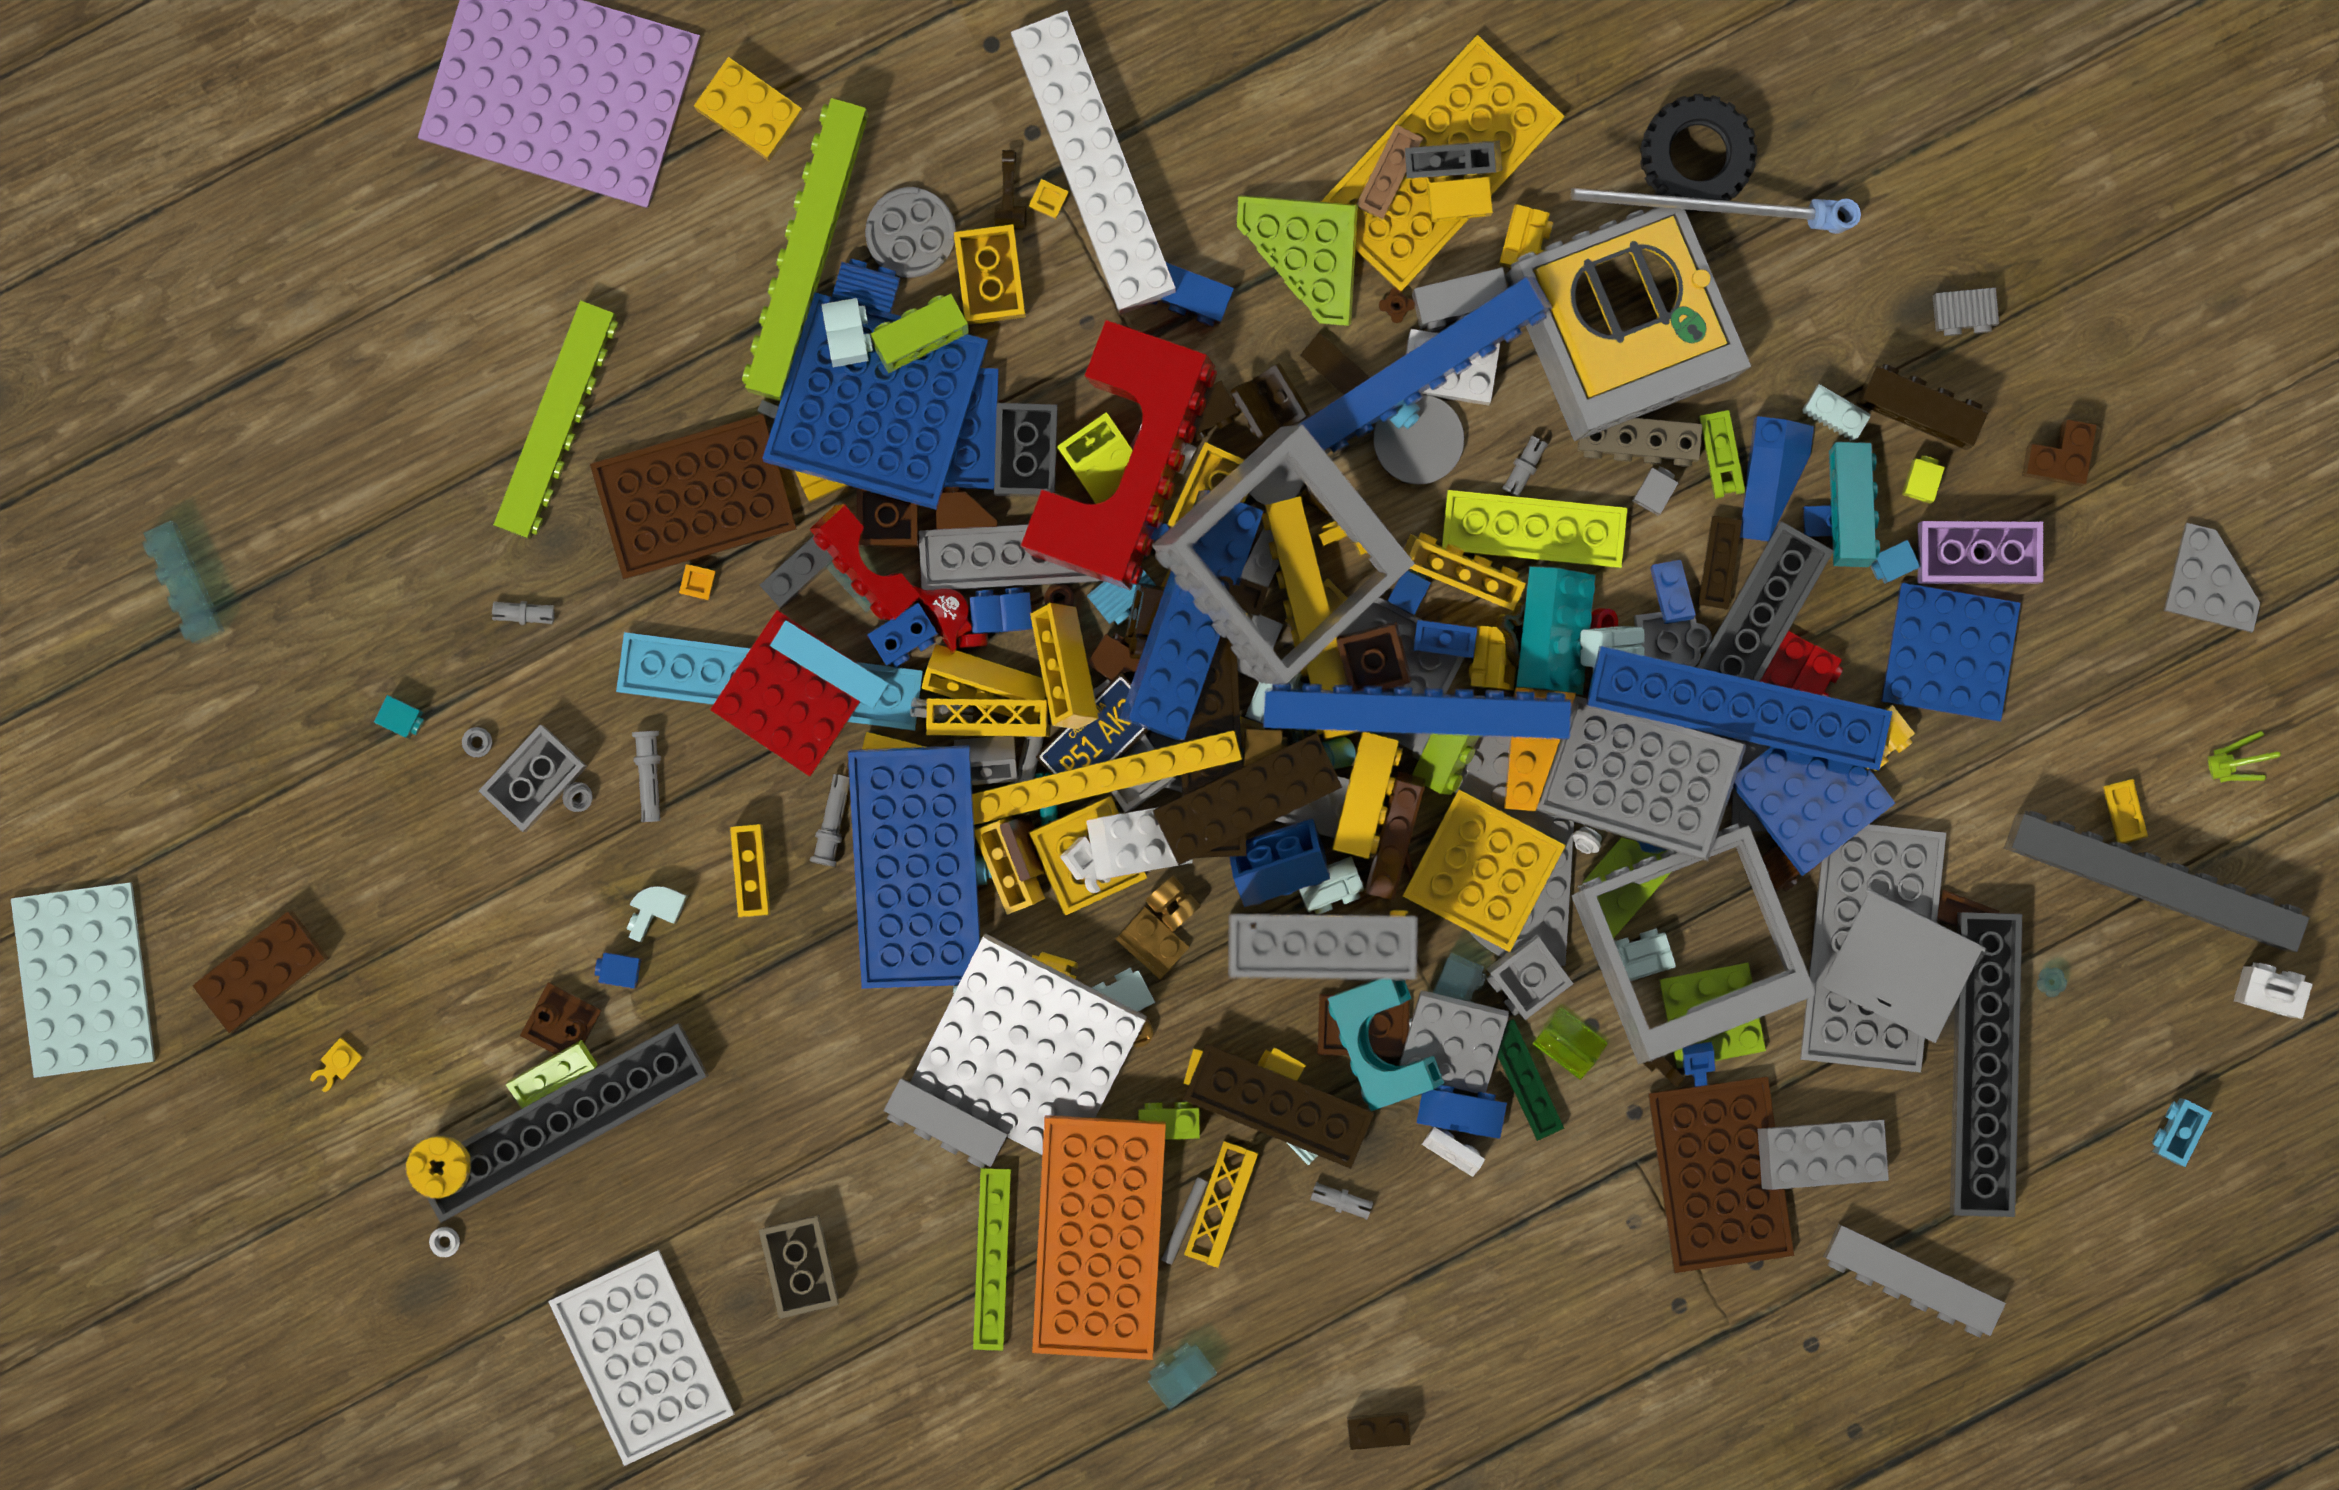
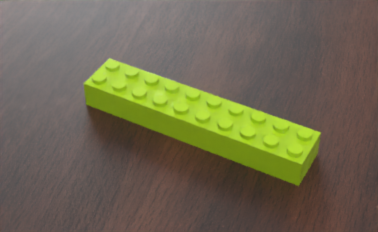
M831 98L829 105H823L819 118L822 130L820 134L815 133L811 145L814 157L812 163L806 162L802 179H804L806 184L803 192L798 190L793 206L797 212L795 221L790 219L786 228L785 237L789 240L787 248L780 249L776 266L780 269L778 278L772 277L769 285L770 305L769 307L764 306L761 312L759 323L763 327L760 336L755 335L750 351L754 355L752 365L746 364L742 381L746 384L745 388L749 393L781 401L814 294L817 292L869 117L864 107Z

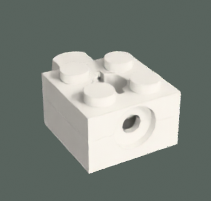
M2253 962L2252 967L2243 966L2234 998L2235 1002L2290 1018L2303 1019L2312 987L2311 983L2304 982L2306 976L2290 971H2282L2280 975L2275 973L2276 967L2263 963Z

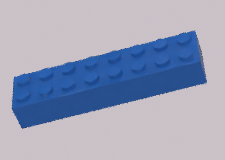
M1199 491L1194 506L1211 491ZM1238 502L1191 545L1192 549L1215 577L1228 576L1234 581V584H1236L1237 578L1241 577L1263 514L1262 510ZM1171 570L1119 719L1173 739L1184 740L1220 634L1214 629L1212 625L1214 621L1208 614H1203L1193 602L1195 598L1189 591L1183 590L1176 583V575Z

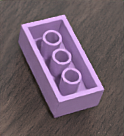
M1922 521L1918 523V563L1920 565L1918 568V584L2042 583L2043 522ZM1975 548L1983 550L1984 556L1982 559L1975 557Z

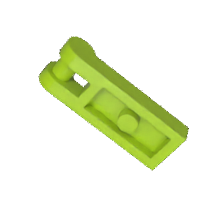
M1729 410L1699 416L1715 499L1722 498L1727 493L1735 492L1736 495L1745 493ZM1731 472L1732 480L1722 482L1721 473Z

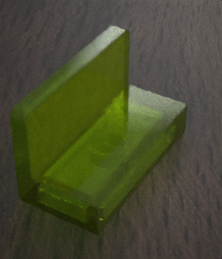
M1563 1008L1558 1009L1549 1024L1533 1042L1536 1047L1579 1080L1594 1066L1608 1045L1603 1038Z

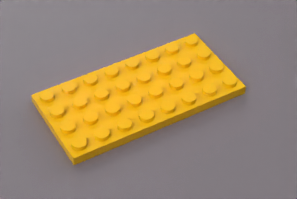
M1477 35L1321 202L1357 204L1396 125L1422 137L1423 139L1419 147L1500 140L1502 171L1482 173V177H1489L1492 196L1565 116ZM1406 173L1383 220L1358 208L1355 251L1400 292L1405 289L1469 220L1459 219L1431 222L1428 184L1434 183L1435 177L1407 178ZM1450 175L1452 176V181L1464 179V175Z

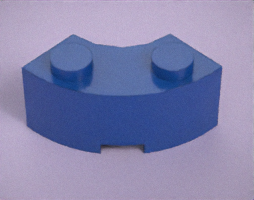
M1440 1085L1433 1090L1422 1093L1416 1123L1486 1137L1501 1138L1507 1103L1495 1101L1496 1095L1478 1092L1477 1097L1453 1093L1454 1087Z

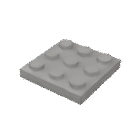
M1421 990L1399 1066L1434 1055L1444 1081L1442 1085L1474 1093H1486L1509 1017V1011Z

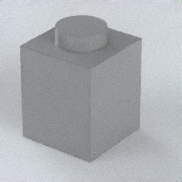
M1659 467L1658 470L1650 469L1632 501L1659 516L1678 485V482L1673 480L1675 475L1662 467Z

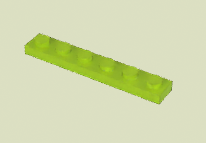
M981 1168L973 1350H1004L1011 1169Z

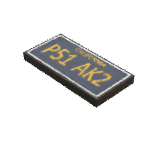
M1120 673L1095 698L1099 719L1080 729L1064 728L1036 756L1051 774L1122 758L1150 731L1119 719L1132 682L1123 673Z

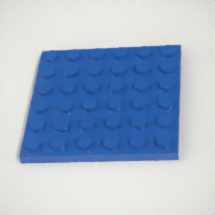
M815 293L762 458L763 462L937 510L985 356L988 340L966 334L889 374L873 344V351L867 352L869 361L833 367L821 304L843 300ZM865 306L868 323L862 324L864 334L870 333L871 337V333L874 332L878 325L884 322H890L891 324L901 319V316Z

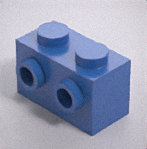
M917 603L904 611L895 620H890L869 633L868 637L886 666L893 664L896 668L911 659L908 655L910 652L917 648L922 652L936 643L934 637L939 634L920 604ZM917 624L922 625V632L920 634H913V627ZM891 640L897 642V647L894 650L887 649V643Z

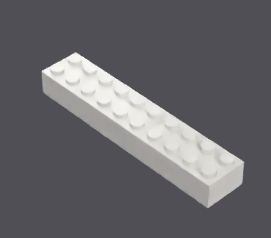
M1061 12L1012 31V40L1119 314L1128 313L1161 300L1160 298L1176 293L1174 283L1068 12Z

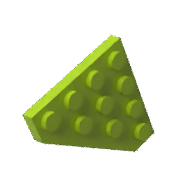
M1238 196V229L1257 247L1256 250L1285 280V284L1297 298L1305 303L1314 318L1322 324L1351 325L1358 205Z

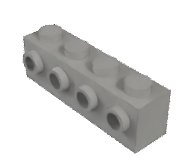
M900 1078L884 1109L885 1112L889 1113L888 1120L902 1127L905 1122L915 1127L913 1133L928 1141L933 1136L942 1141L940 1147L955 1155L958 1150L969 1155L967 1161L982 1169L985 1164L990 1167L992 1166L1008 1135L960 1110L956 1106L948 1104L931 1093L910 1084L909 1081Z

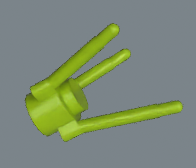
M2259 731L2225 748L2213 750L2214 755L2208 756L2210 774L2213 780L2219 779L2220 783L2227 781L2266 780L2265 775L2231 773L2236 772V766L2278 758L2281 756V753L2272 752L2234 760L2233 754L2227 755L2261 738L2264 733Z

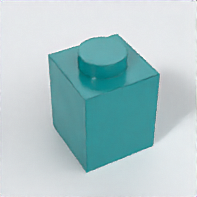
M387 695L374 723L410 739L412 734L417 736L424 723V719L420 718L423 712Z

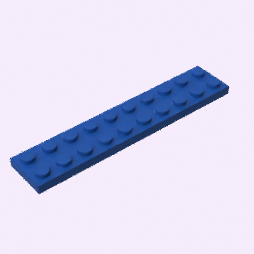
M1599 646L1586 703L1587 706L1874 770H1880L1892 711L1602 646Z

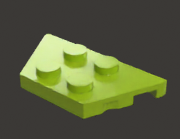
M1621 837L1584 879L1582 884L1599 877L1602 882L1607 881L1606 875L1627 866L1629 871H1633L1634 864L1652 856H1656L1657 861L1662 859L1660 854L1664 852L1658 854L1641 850L1637 841ZM1670 873L1642 884L1632 882L1596 896L1613 939Z

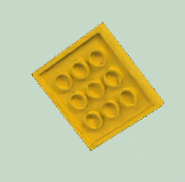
M1458 789L1403 897L1510 952L1566 845Z

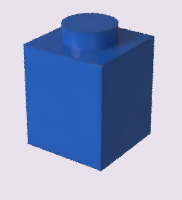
M1412 569L1410 571L1407 570L1398 579L1387 602L1414 615L1431 582L1426 580L1427 575Z
M603 953V958H597L595 966V976H599L598 983L633 989L637 988L642 959Z

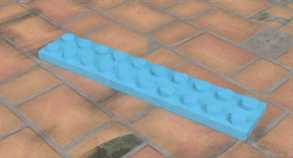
M624 632L616 692L713 705L750 648ZM856 662L889 683L874 709L861 702L848 722L915 731L917 717L911 716L910 709L918 708L911 707V702L914 697L920 699L923 671Z

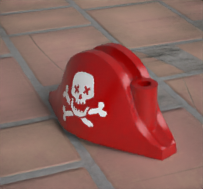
M913 586L920 595L916 601L920 604L950 652L954 654L956 652L957 638L972 630L968 622V605L965 598L952 589L924 590Z

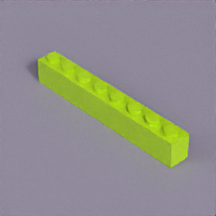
M580 300L495 519L494 526L527 539H531L532 534H538L543 522V518L539 517L543 506H549L554 490L550 489L553 479H559L565 462L561 461L565 450L570 451L576 434L572 433L575 422L581 423L585 414L586 406L582 405L586 394H592L597 382V378L593 377L597 366L602 367L607 357L608 350L604 349L608 338L613 339L617 331L619 322L615 321L616 315L614 313Z

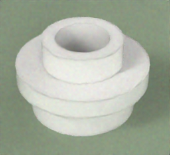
M1581 827L1572 836L1575 847L1583 853H1597L1601 848L1600 842L1602 837L1591 828Z
M441 1227L431 1234L429 1245L432 1252L437 1256L449 1257L458 1250L460 1238L452 1228ZM442 1236L450 1239L449 1247L444 1248L440 1245V1238Z

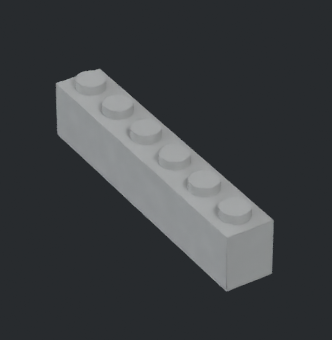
M1839 1224L1823 1256L1830 1260L1827 1266L1842 1273L1848 1268L1857 1273L1855 1279L1869 1286H1872L1875 1281L1884 1286L1882 1292L1899 1299L1901 1294L1912 1299L1910 1305L1924 1312L1930 1307L1939 1312L1937 1318L1952 1325L1955 1320L1966 1324L1965 1331L1981 1338L1983 1333L1991 1336L2006 1304Z

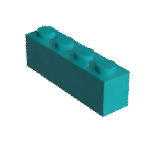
M1836 442L1829 450L1833 566L1869 567L1879 557L1880 553L1879 540H1875V529L1878 527L1879 515L1878 511H1874V500L1877 498L1878 489L1877 483L1873 482L1872 473L1876 468V454L1872 453L1871 443Z

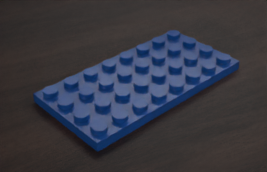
M970 746L849 750L848 764L862 989L959 985L980 944Z

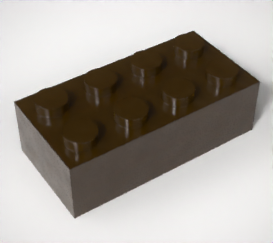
M1882 364V367L1875 366L1869 371L1856 402L1857 405L1961 449L1968 450L1975 445L1988 412L1982 410V404L1970 399H1966L1965 402L1954 398L1955 393L1938 387L1937 390L1926 387L1927 381L1912 375L1910 378L1898 375L1899 370L1887 364Z

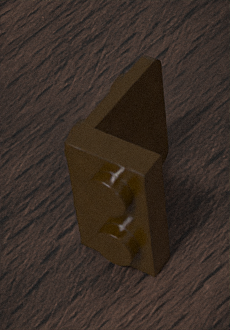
M1280 363L1254 379L1231 389L1235 406L1247 418L1251 433L1261 441L1271 437L1280 427L1293 426L1311 415Z

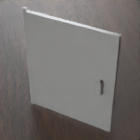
M1867 889L1865 893L1868 895L1822 987L1936 1043L1982 951L1985 952L1986 948Z

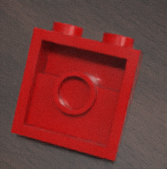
M1788 631L1759 682L1828 697L1829 694L1824 692L1830 681L1834 684L1837 682L1844 668L1839 666L1842 661L1839 657Z

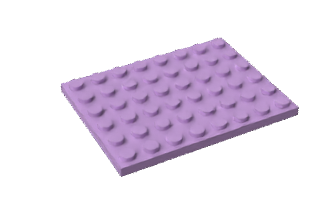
M460 0L418 139L649 208L701 37L697 34L584 0Z

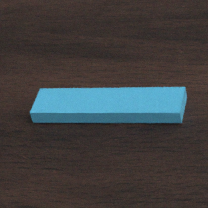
M786 620L770 644L772 648L874 709L889 685L886 681Z

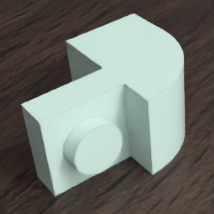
M650 887L639 892L630 903L631 906L640 909L639 915L633 913L627 927V930L631 931L629 938L643 942L653 916L676 924L688 896L667 887Z

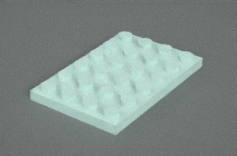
M132 882L11 898L34 1078L155 1062Z

